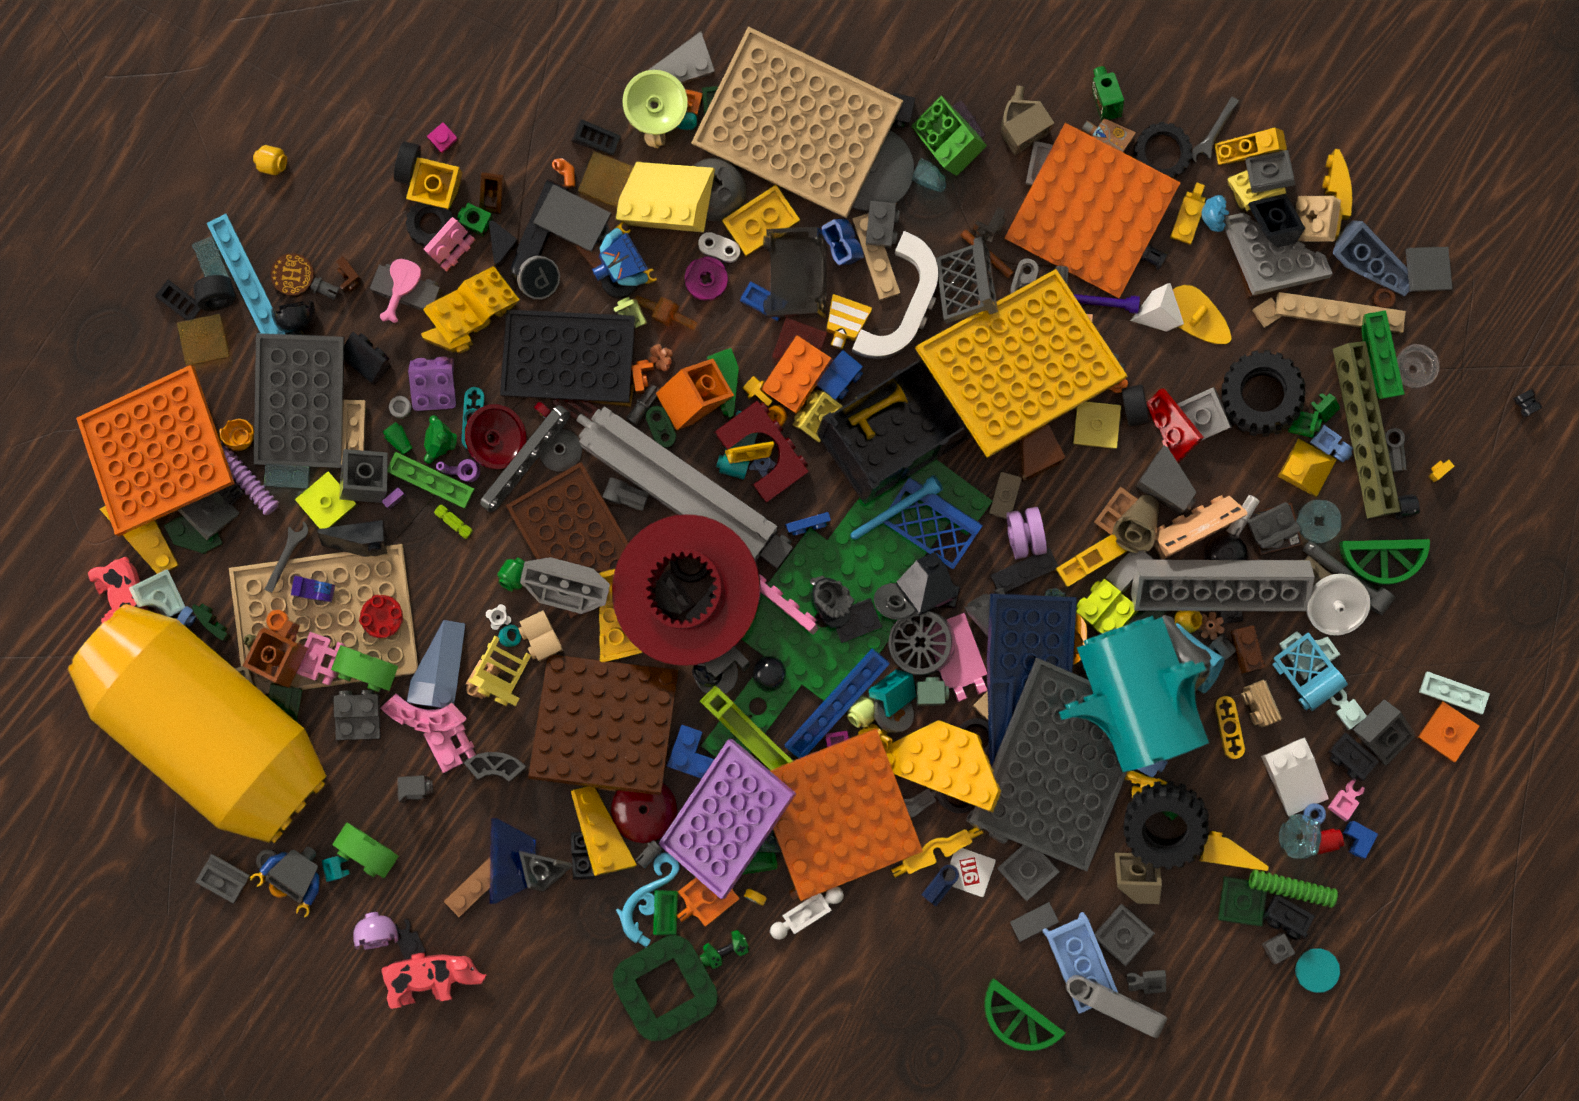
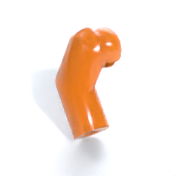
M562 158L555 159L552 162V167L564 176L565 186L568 188L575 187L574 167Z

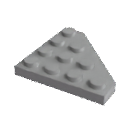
M1239 213L1226 216L1223 220L1225 231L1252 295L1319 281L1332 276L1333 273L1325 255L1318 251L1316 253L1312 252L1299 241L1295 244L1276 247L1267 240L1259 224L1250 219L1251 216Z

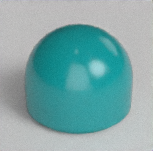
M515 625L503 627L498 634L499 642L505 647L518 645L521 641L519 629ZM508 630L515 633L516 638L514 641L508 639Z

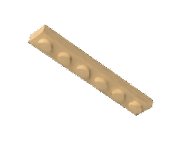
M1279 292L1277 293L1275 315L1362 328L1364 314L1386 310L1390 331L1401 334L1404 330L1406 311Z

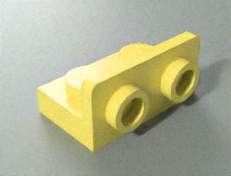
M816 390L807 398V404L803 410L796 414L793 426L801 429L815 441L820 442L821 440L816 432L823 416L829 412L834 413L843 406L825 392Z

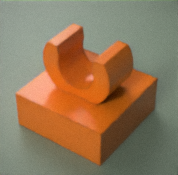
M685 89L688 101L686 112L698 116L703 93Z

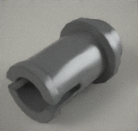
M315 277L310 288L314 290L313 293L316 294L318 292L332 300H335L337 295L329 292V290L336 293L340 290L339 287L323 281L322 277Z
M655 840L651 843L648 842L647 848L635 859L645 869L658 854H662L663 848Z

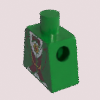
M1105 66L1095 68L1093 70L1095 77L1093 78L1092 92L1101 122L1103 119L1112 120L1122 117L1124 98L1115 73L1107 74Z

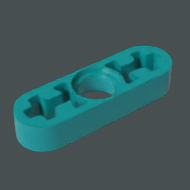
M477 387L469 388L464 395L461 440L467 450L465 441L467 417L477 410L474 408L468 409V406H473V401L469 399V396H472L473 392H477V395L481 396V398L476 400V407L481 408L485 405V395Z

